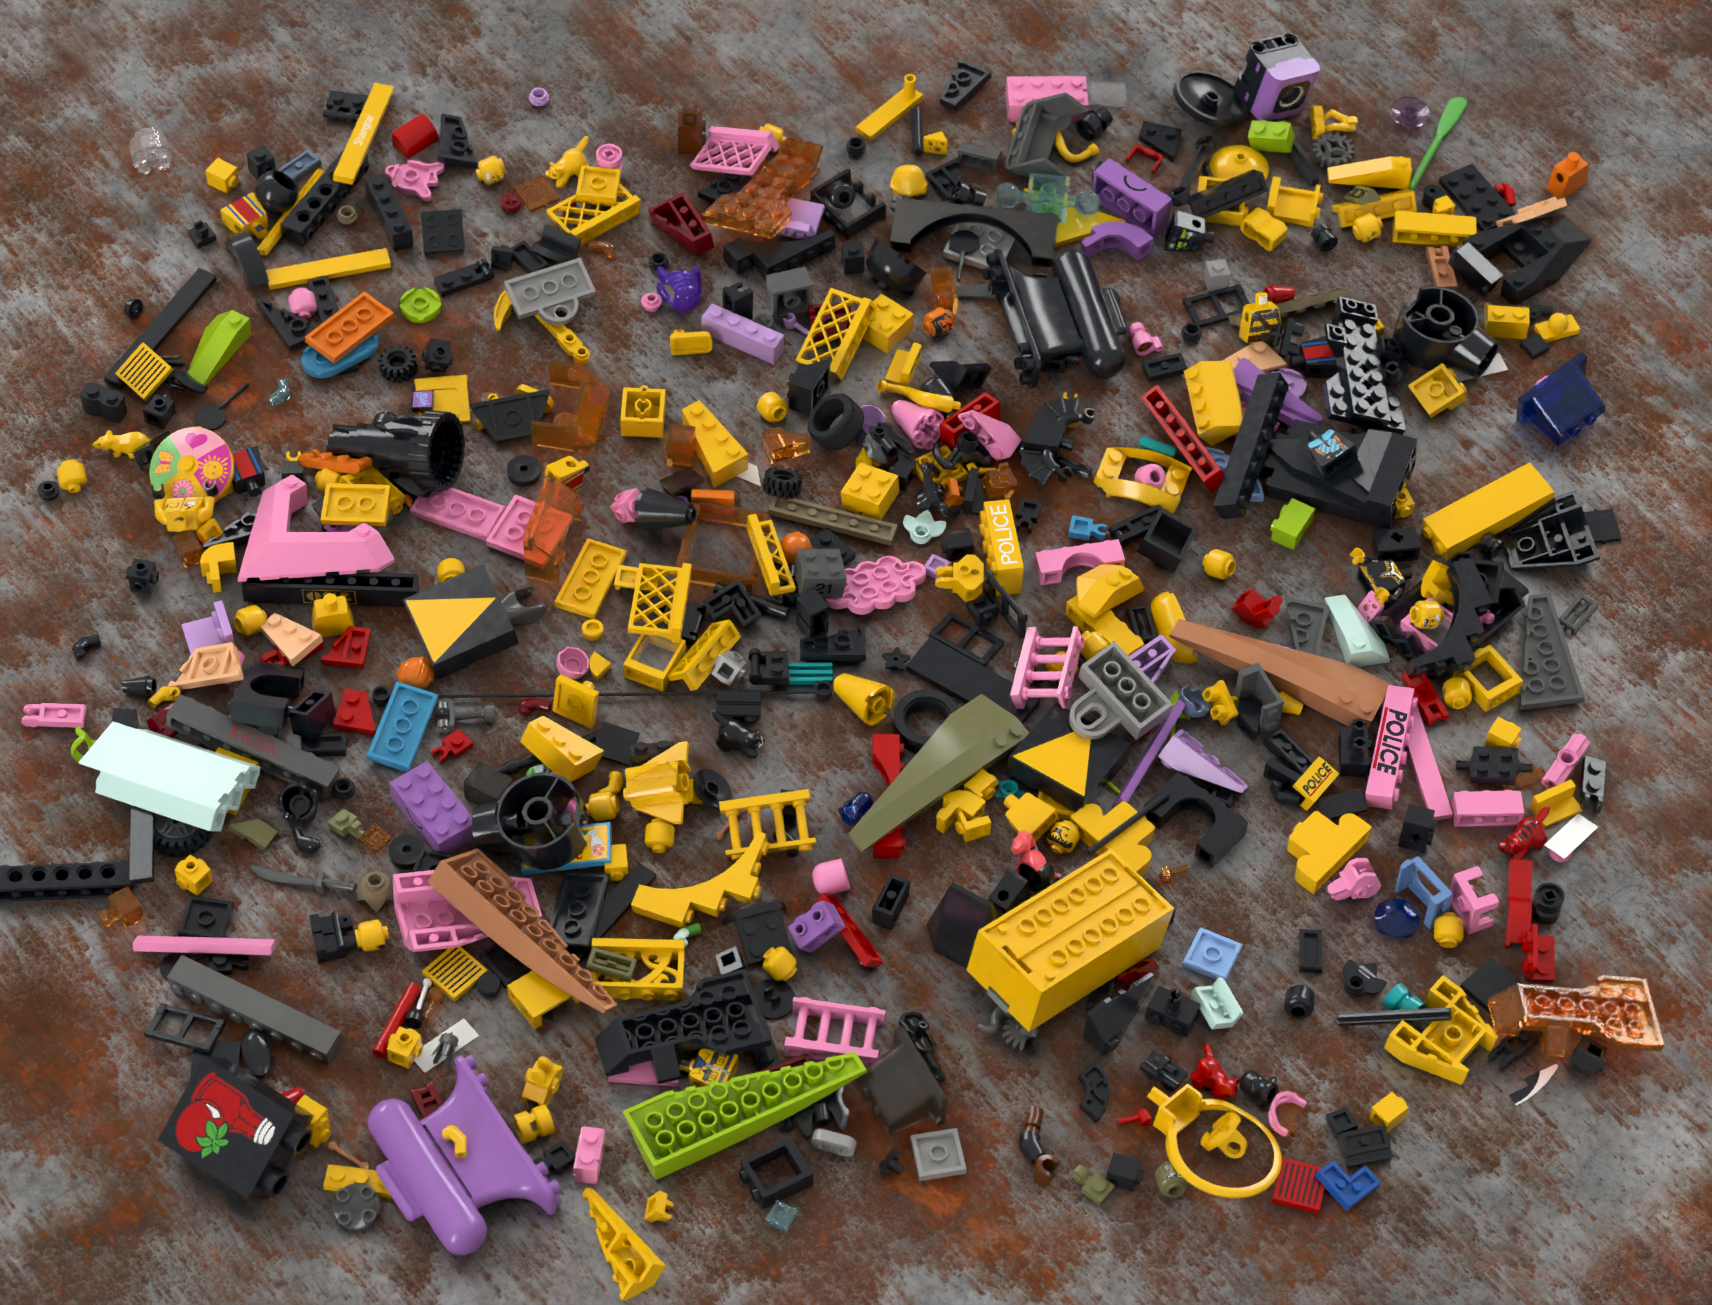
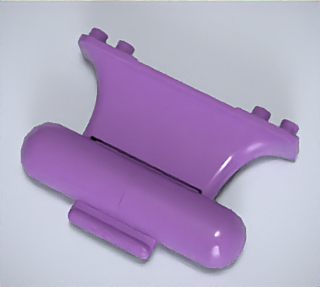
M459 1055L454 1059L457 1076L454 1090L447 1101L429 1116L419 1121L407 1103L401 1099L389 1098L380 1101L372 1108L367 1122L369 1132L387 1158V1161L376 1167V1173L408 1221H414L424 1215L444 1248L454 1255L461 1256L478 1250L483 1245L487 1236L486 1223L477 1209L503 1199L523 1198L537 1203L548 1215L556 1213V1207L562 1204L558 1195L561 1193V1189L556 1180L548 1181L546 1175L549 1174V1171L544 1162L534 1164L489 1099L490 1094L486 1088L489 1085L488 1079L483 1072L477 1075L474 1070L477 1068V1064L472 1055L466 1058ZM448 1125L458 1127L466 1135V1157H456L455 1143L452 1140L447 1141L442 1137V1130L447 1128Z

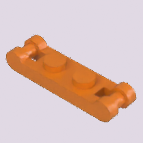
M317 449L303 453L298 457L299 464L303 467L327 468L331 471L358 474L372 467V460L367 456L361 459H353L349 455L333 456L329 452L320 454Z

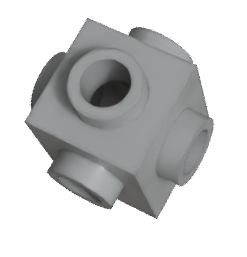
M728 650L724 655L719 654L713 663L716 667L711 674L720 682L730 686L735 680L738 682L741 680L746 672L743 668L747 662L743 660L739 653Z

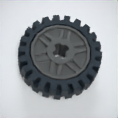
M155 813L154 850L158 849V853L163 855L166 852L167 857H172L173 853H175L176 858H181V853H185L187 857L190 855L191 850L197 853L199 846L203 848L206 846V841L209 842L212 831H207Z

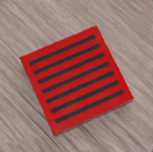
M1282 1158L1281 1170L1277 1178L1272 1202L1319 1214L1325 1187L1315 1177V1174L1322 1168Z

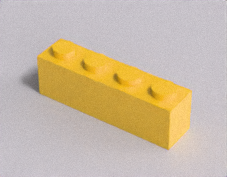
M1395 211L1393 242L1457 247L1460 245L1462 247L1465 239L1476 234V217Z
M1077 595L1067 601L1065 615L1083 632L1087 630L1090 633L1099 631L1109 645L1115 641L1128 656L1144 646L1143 640L1131 632L1128 626L1121 622L1111 609L1093 618L1077 606Z

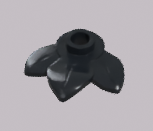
M1350 959L1343 967V975L1345 977L1344 990L1349 995L1377 994L1387 985L1386 981L1376 978V963L1358 966Z

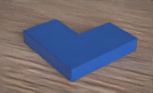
M1332 1160L1315 1174L1320 1183L1346 1211L1381 1185L1379 1179L1366 1165L1351 1177H1348L1338 1164Z

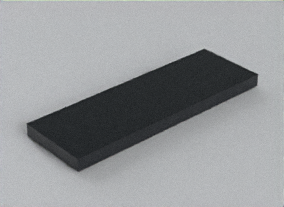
M929 637L906 665V670L966 704L980 694H983L1017 717L1022 724L1040 703V697L1029 698L1026 700L1024 709H1016L1010 696L1013 682L932 637Z

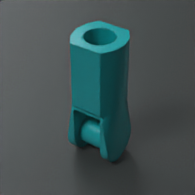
M1148 437L1139 439V449L1150 450L1175 458L1177 447L1157 442Z

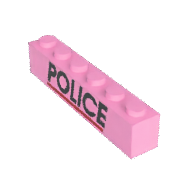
M1388 685L1365 793V800L1369 807L1392 810L1394 801L1398 802L1400 789L1397 788V784L1402 783L1403 770L1400 769L1401 765L1406 764L1407 752H1404L1405 746L1409 747L1411 738L1408 729H1413L1414 716L1412 715V710L1416 711L1418 705V698L1414 697V688Z

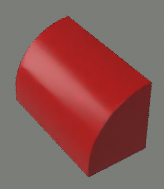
M423 113L392 132L393 147L407 159H410L439 140L434 125Z

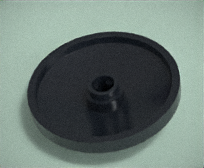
M1204 70L1186 71L1179 75L1173 87V94L1179 106L1191 117L1207 125L1219 128L1236 127L1245 121L1249 113L1248 107L1234 91L1235 84L1218 74Z

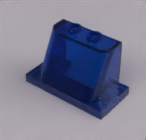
M1583 352L1579 353L1518 398L1516 420L1523 425L1530 419L1557 447L1570 437H1576L1585 426L1592 425L1606 409V405L1585 377L1587 356Z

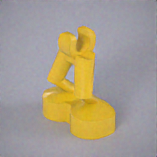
M1312 105L1310 110L1312 140H1315L1316 137L1320 138L1321 134L1325 135V133L1331 131L1354 132L1356 130L1357 117H1348L1333 109L1324 115L1322 106ZM1332 117L1340 123H1332L1325 126L1324 122Z

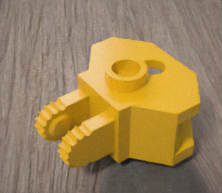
M966 554L958 563H953V566L936 568V575L940 577L935 581L937 587L952 589V593H957L965 602L978 599L983 594L984 563L976 555Z
M541 1056L533 1068H529L526 1072L524 1079L526 1085L522 1093V1101L533 1100L538 1102L539 1106L543 1104L548 1106L559 1088L564 1068L552 1063L547 1057Z

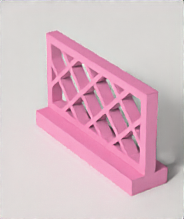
M711 126L707 131L710 138L690 166L693 170L752 176L769 151L776 152L779 144L769 131ZM721 151L720 154H718V155H716L715 157L712 158V155H714V154H716V153H718V152ZM736 153V155L726 159V157ZM751 154L750 157H748V158H746V159H744V160L741 161L742 158H744V157H746V156H748V155ZM723 159V162H721V163H719V164H717V165H714L716 162H718V161H720V160ZM738 161L737 164H735V165H733V166H728V165H730V164H732V163ZM752 163L749 168H744V166Z

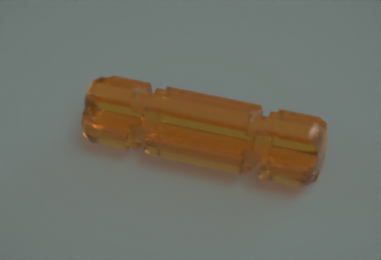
M1537 767L1533 769V773H1519L1516 777L1515 785H1504L1506 790H1514L1516 786L1520 788L1535 783V780L1541 781L1546 772L1542 767Z

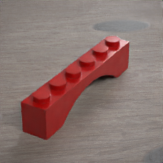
M873 734L872 765L879 771L887 787H889L904 769V762L900 761V756H904V743H900L899 734ZM905 824L873 845V858L900 859L901 850H905V836H901V831H905Z

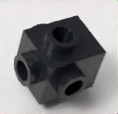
M429 339L426 349L422 353V362H425V370H431L434 373L446 372L448 366L452 365L453 353L450 352L451 341Z
M146 559L133 560L131 567L129 566L126 571V579L129 580L130 590L132 592L152 595L155 584L159 580V572L156 570L155 562Z

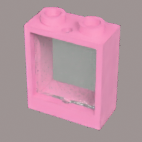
M1429 597V598L1426 599L1425 601H1435V600H1433L1431 597ZM1440 605L1444 611V619L1435 629L1417 628L1411 622L1410 614H1408L1401 620L1399 635H1413L1419 649L1424 653H1428L1444 640L1449 631L1453 613Z

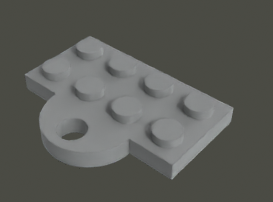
M581 257L504 281L503 285L518 319L538 314L546 323L557 326L565 325L575 318L579 300L596 295V290ZM564 311L567 315L565 317H558L556 312Z

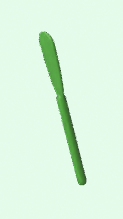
M1455 97L1447 103L1440 118L1436 136L1412 177L1407 190L1414 191L1443 137L1452 129L1467 106L1466 99Z

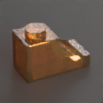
M782 426L762 432L761 445L770 464L810 452V438L807 433L792 434L783 430Z

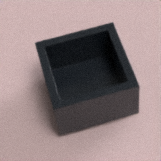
M1160 508L1136 552L1174 572L1198 528Z

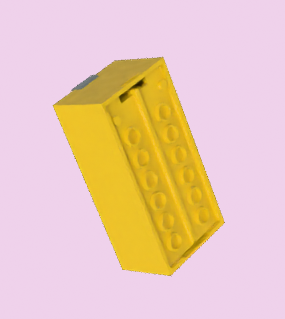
M1109 849L978 930L967 971L987 990V995L1006 1014H1011L1030 1032L1158 950L1163 942L1174 908L1115 851Z

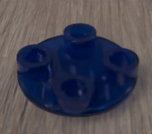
M1400 898L1387 899L1381 902L1375 910L1377 930L1382 934L1393 937L1410 938L1419 927L1420 914L1417 908L1407 900Z

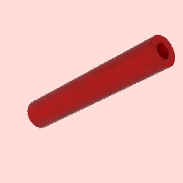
M408 984L372 1050L375 1056L385 1058L390 1036L393 1033L396 1034L398 1028L402 1026L406 1014L411 1010L421 991L420 986L417 984Z

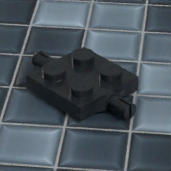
M1474 746L1473 756L1470 761L1456 760V770H1469L1470 783L1515 785L1519 772L1533 773V763H1519L1518 748Z

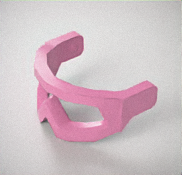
M1290 1091L1277 1094L1272 1101L1268 1113L1269 1124L1274 1131L1284 1137L1288 1134V1130L1280 1126L1275 1108L1283 1103H1295L1302 1108L1307 1104V1101Z

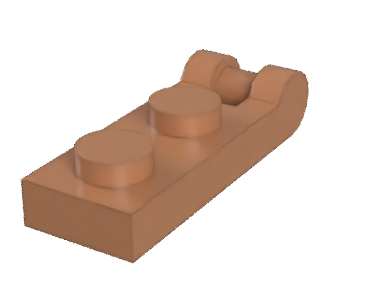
M1426 247V258L1429 261L1434 285L1457 291L1458 285L1454 270L1448 264L1450 259L1448 247Z

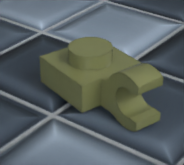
M342 809L327 822L329 829L343 837L350 833L355 838L360 839L366 834L365 831L360 829L362 823L358 817L345 809Z
M1080 1164L1073 1171L1075 1174L1072 1178L1077 1183L1083 1185L1081 1193L1099 1206L1115 1189V1185L1097 1172L1091 1176L1088 1170Z

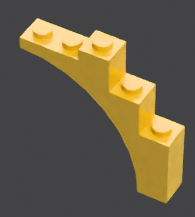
M757 831L750 846L740 859L725 872L709 881L692 887L678 889H658L639 885L631 904L633 912L682 928L687 923H691L694 910L719 917L720 912H724L726 909L728 898L749 905L753 904L754 899L759 898L762 890L759 879L755 876H758L761 863L759 862L762 855L765 856L769 849L766 834Z

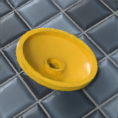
M1232 145L1218 150L1214 153L1209 163L1214 178L1231 179L1255 169L1263 172L1266 181L1269 174V165L1266 158L1257 150L1243 145Z

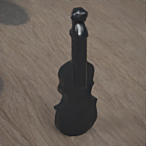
M918 1012L902 1014L898 1024L904 1031L903 1033L911 1038L915 1051L924 1056L930 1071L936 1075L935 1079L938 1082H944L946 1076L941 1070V1065L937 1063L932 1054L936 1048V1042L932 1039V1035L927 1032L929 1025L926 1023L924 1016Z

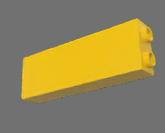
M1529 462L1424 518L1423 536L1433 543L1435 551L1447 561L1457 552H1464L1479 544L1487 533L1491 532L1495 535L1516 524L1553 499L1554 490Z

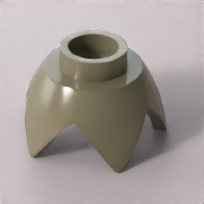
M378 871L366 874L358 884L356 901L365 899L369 906L375 912H378L386 899L394 900L392 878Z

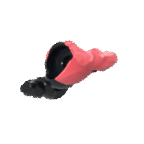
M1023 830L1018 832L1017 837L1012 842L1011 850L1014 855H1021L1014 869L1016 873L1028 880L1029 892H1037L1048 888L1065 877L1055 873L1052 865L1046 862L1045 857L1039 852L1036 841L1030 833Z

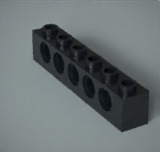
M343 150L281 222L282 238L302 247L308 240H311L315 231L323 226L325 219L335 211L336 206L346 198L347 193L368 172L367 154L353 185L333 181V174L344 152Z
M130 861L72 862L70 864L48 863L45 865L25 864L19 866L2 865L0 866V902L133 897L134 885H131L129 881Z

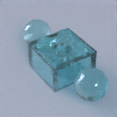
M1030 173L1028 192L1019 191L1016 185L1006 182L1000 184L994 194L996 203L1003 208H1012L1018 202L1027 203L1026 210L1036 213L1051 212L1058 215L1059 223L1066 222L1067 207L1076 208L1083 216H1092L1099 211L1101 206L1099 196L1090 190L1079 193L1077 197L1068 196L1070 177Z

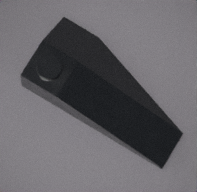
M1151 972L1133 982L1128 991L1124 989L1119 990L1113 1000L1108 997L1087 1013L1084 1038L1102 1055L1109 1050H1115L1119 1046L1120 1040L1152 988L1154 974Z

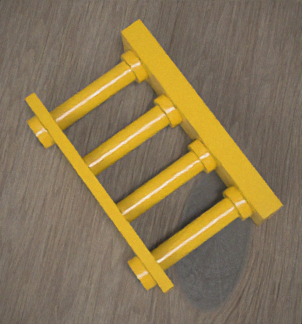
M809 789L719 802L721 815L726 814V817L729 819L732 849L725 850L727 859L738 861L748 849V847L741 848L737 818L739 812L748 811V814H751L753 835L755 836L757 831L762 833L761 809L770 808L773 811L777 843L769 844L767 853L799 849L800 852H805L817 846L816 838H809L804 806H806V803L811 802ZM793 805L796 808L800 840L786 842L782 809H784V806Z

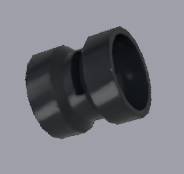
M1326 223L1316 226L1311 232L1313 240L1318 242V247L1323 252L1332 250L1338 244L1337 237L1331 233L1332 230Z

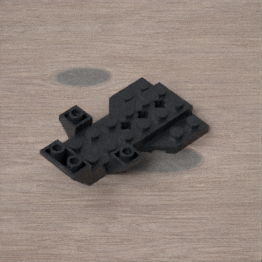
M1339 296L1332 323L1324 325L1326 340L1336 359L1338 373L1322 386L1327 418L1371 429L1376 427L1382 428L1388 432L1403 435L1406 429L1401 400L1385 384L1381 365L1402 357L1400 341L1383 336L1377 341L1375 324L1378 321L1375 304Z
M746 969L700 979L695 991L691 996H688L685 1002L662 1008L655 1004L634 1009L633 1015L616 1018L594 1038L606 1077L629 1072V1066L652 1060V1068L658 1084L681 1079L677 1054L707 1048L723 1056H730L771 1046V1038Z

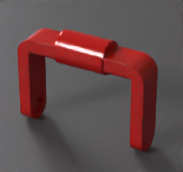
M1135 145L1125 161L1129 163L1136 152H1140L1147 157L1158 160L1151 170V173L1155 174L1163 162V156L1147 147Z

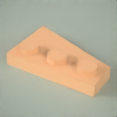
M1264 341L1253 342L1222 360L1230 361L1233 370L1242 358H1246L1266 374L1274 369H1287V363Z
M277 613L272 614L266 619V623L261 626V632L273 645L278 647L283 656H286L292 667L323 642L321 634Z

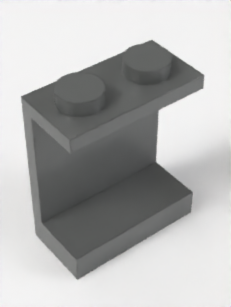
M1259 663L1240 669L1235 696L1238 699H1248L1254 696L1256 700L1261 701L1262 710L1258 726L1259 735L1275 731L1280 725L1284 704L1282 698Z

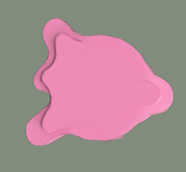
M407 160V164L400 167L399 164L386 167L385 176L391 181L393 187L398 192L418 196L422 201L427 202L432 198L428 187L438 186L437 176L443 173L444 164L441 162L426 164L420 161Z

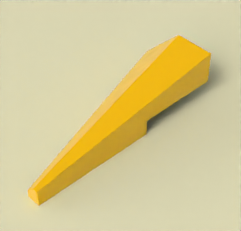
M586 1187L582 1195L589 1202L591 1208L589 1210L590 1217L595 1219L598 1227L596 1233L606 1261L611 1263L614 1271L612 1275L613 1280L618 1283L621 1290L619 1296L621 1300L627 1301L654 1286L665 1270L666 1265L593 1188Z

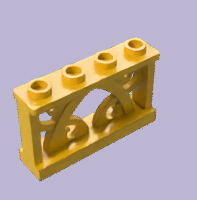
M592 938V947L634 959H642V962L653 970L646 977L638 981L631 979V982L605 976L604 980L610 979L613 982H599L598 977L601 974L591 972L594 984H601L612 998H619L621 1000L665 999L668 1001L683 999L685 940ZM649 959H656L654 963L649 961ZM671 960H678V971L668 967ZM663 973L673 975L676 979L675 983H661L664 980L669 982V978Z

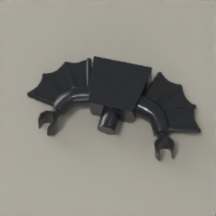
M1060 397L1055 402L1045 403L1041 410L1034 412V418L1025 437L1023 449L1019 450L1022 457L1020 465L1027 470L1028 478L1037 480L1042 487H1045L1053 474H1058V480L1061 483H1065L1068 479L1063 474L1069 478L1073 475V471L1070 468L1064 467L1061 469V466L1054 459L1058 457L1061 448L1069 451L1074 449L1076 439L1066 437V427L1069 424L1078 423L1081 420L1084 424L1090 425L1095 419V416H1092L1094 413L1092 408H1087L1083 414H1078L1079 397L1073 399Z

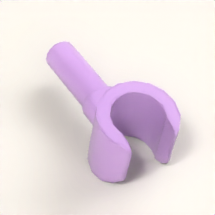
M788 313L789 320L783 318L785 328H795L808 335L809 330L796 322L795 314Z

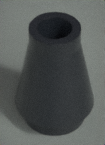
M149 675L123 680L122 690L124 693L150 697L157 691V681Z

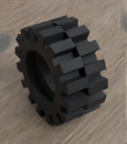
M397 344V348L391 345L390 350L386 347L384 353L381 352L380 357H378L381 375L385 376L387 381L391 378L392 383H395L396 380H398V383H402V379H405L407 382L409 377L413 378L414 373H417L418 367L415 353L411 348L408 349L406 345L401 348V344ZM395 361L405 362L403 365L398 367L390 365Z
M774 466V469L770 467L765 471L763 491L772 497L777 496L780 499L781 497H784V499L790 497L793 499L800 495L803 476L797 470L792 471V468L789 467L788 469H785L783 466L781 468Z

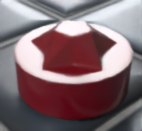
M508 193L502 196L500 201L503 211L514 213L521 208V199L518 195Z

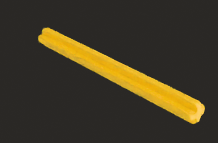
M317 169L299 192L295 205L282 214L257 247L260 254L266 256L282 236L281 222L325 172L324 170Z

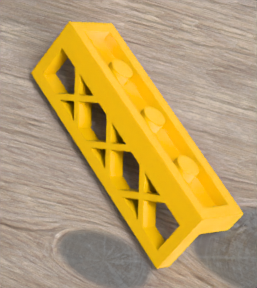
M1404 189L1379 195L1380 201L1363 205L1345 202L1331 205L1332 212L1338 213L1339 226L1343 228L1354 225L1355 219L1368 213L1384 219L1393 217L1395 211L1415 212L1417 211L1415 192Z
M756 514L748 515L747 531L770 596L794 592L796 587L772 520L759 522ZM769 528L770 533L767 537L763 535L762 529ZM767 544L776 548L773 554L769 552ZM773 561L782 565L779 571L775 569ZM779 578L787 581L788 585L779 587Z
M729 619L711 623L668 674L669 680L683 679L690 691L697 690L716 667L713 663L719 654L724 655L728 650L730 651L740 639L741 635L732 621Z

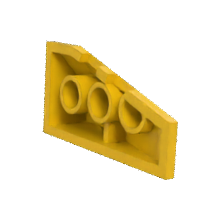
M1391 156L1327 168L1328 183L1408 189L1412 173L1410 158Z

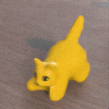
M585 136L576 148L565 151L562 158L556 164L550 162V168L545 173V176L556 179L557 188L564 187L572 175L579 177L581 165L589 166L583 154V150L588 144V136Z

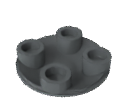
M351 1184L339 1189L336 1192L332 1206L336 1221L342 1227L354 1231L363 1230L371 1226L378 1218L381 1209L377 1193L371 1186L364 1184Z

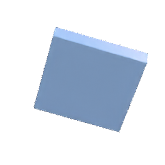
M1200 927L1183 961L1182 967L1214 980L1223 978L1226 982L1243 944Z

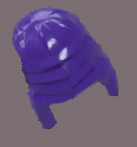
M694 265L692 267V272L678 270L672 273H668L664 267H657V277L664 284L672 286L675 293L674 299H672L661 282L657 283V293L661 296L662 300L669 304L671 308L681 313L695 310L702 301V280L697 266Z

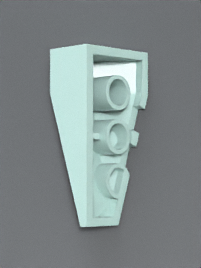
M1346 595L1324 598L1325 605L1329 606L1328 614L1346 663L1357 667L1390 662L1384 642Z

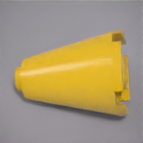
M846 673L837 676L834 680V692L865 724L870 726L879 724L886 718L887 715L884 713L887 708L891 709L893 706L894 691L886 684Z

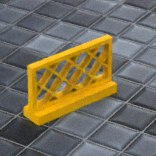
M620 183L617 196L627 199L623 202L606 204L578 201L575 194L546 210V215L561 230L581 238L580 246L638 215L640 213L641 200L637 195L632 196ZM576 201L583 203L582 208L571 207V203ZM586 204L597 205L596 210L585 209ZM600 205L611 207L607 211H599ZM558 211L566 212V217H558L555 213ZM569 213L581 214L580 219L568 218ZM584 214L595 216L591 220H583ZM567 223L578 225V227L571 231L566 226Z
M830 288L795 361L802 365L820 362L831 356L833 361L830 365V375L842 380L877 309L876 305L871 299L865 297L862 299ZM834 295L841 297L842 303L832 307L831 301ZM854 302L859 303L858 309L850 313L847 306ZM844 307L847 315L836 319L834 312ZM831 313L834 321L823 325V317ZM849 319V328L841 331L839 323ZM836 325L838 333L828 337L825 330ZM823 332L825 339L814 343L813 338L815 334ZM840 338V346L832 350L830 342ZM827 344L829 351L819 356L816 348ZM814 350L816 357L811 360H805V354Z
M683 563L682 568L639 564L628 633L671 637V643H680L691 581L692 564ZM643 571L653 572L655 575L647 579L643 575ZM673 574L677 575V578L669 582L664 576ZM660 579L664 585L656 588L652 583ZM648 586L652 592L644 595L640 590ZM670 589L674 594L666 598L662 592ZM657 595L662 601L654 605L649 599ZM645 602L649 608L641 611L637 606ZM667 605L671 610L663 614L659 608ZM655 612L659 617L651 621L647 615ZM640 619L646 623L644 626H633L634 622ZM664 621L668 625V629H660L656 625Z

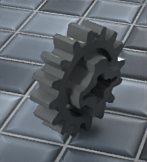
M1328 132V136L1321 134L1320 138H1315V143L1312 145V157H1315L1316 163L1321 162V167L1325 165L1334 167L1351 164L1355 156V145H1352V140H1346V135L1340 137L1338 132L1335 135Z

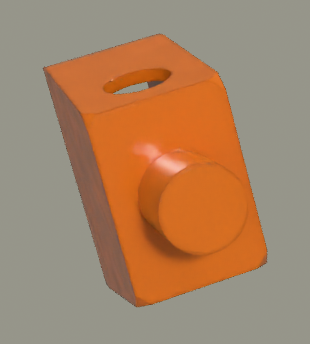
M1570 152L1567 158L1555 165L1546 190L1557 199L1566 198L1587 184L1588 163L1578 153Z

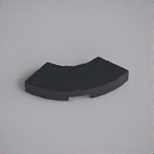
M1094 1061L1078 1077L1085 1090V1098L1080 1103L1079 1109L1097 1123L1108 1105L1109 1083L1102 1068Z

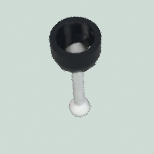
M429 978L423 980L424 987L417 1007L409 1010L406 1014L404 1023L410 1028L419 1029L423 1025L424 1015L420 1009L427 989L432 985V981Z

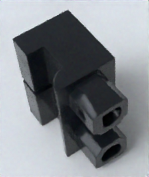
M337 911L332 912L331 916L319 917V914L309 915L318 964L345 958V951L357 948L355 934L343 936L341 932L353 930L351 915L338 917Z

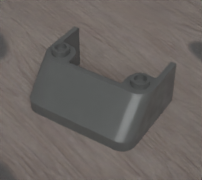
M1066 92L1028 102L1022 109L1005 161V168L1011 173L1041 182L1066 177L1064 171L1048 160L1056 133L1067 129L1070 126L1072 116L1085 113L1087 108Z

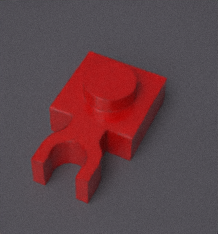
M457 729L442 739V747L433 749L432 756L443 755L439 757V764L442 765L448 760L449 756L452 755L457 759L472 749L473 742L460 729Z

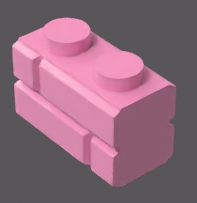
M581 1127L573 1167L574 1181L598 1184L605 1148L604 1129Z

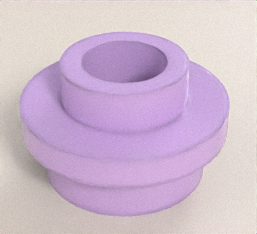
M535 88L529 95V101L535 106H543L548 103L549 95L545 89Z

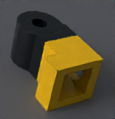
M1434 184L1425 186L1422 204L1429 208L1433 214L1454 215L1455 204L1445 192Z

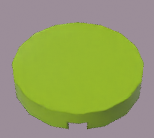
M429 288L410 289L401 297V314L411 322H429L440 313V297Z

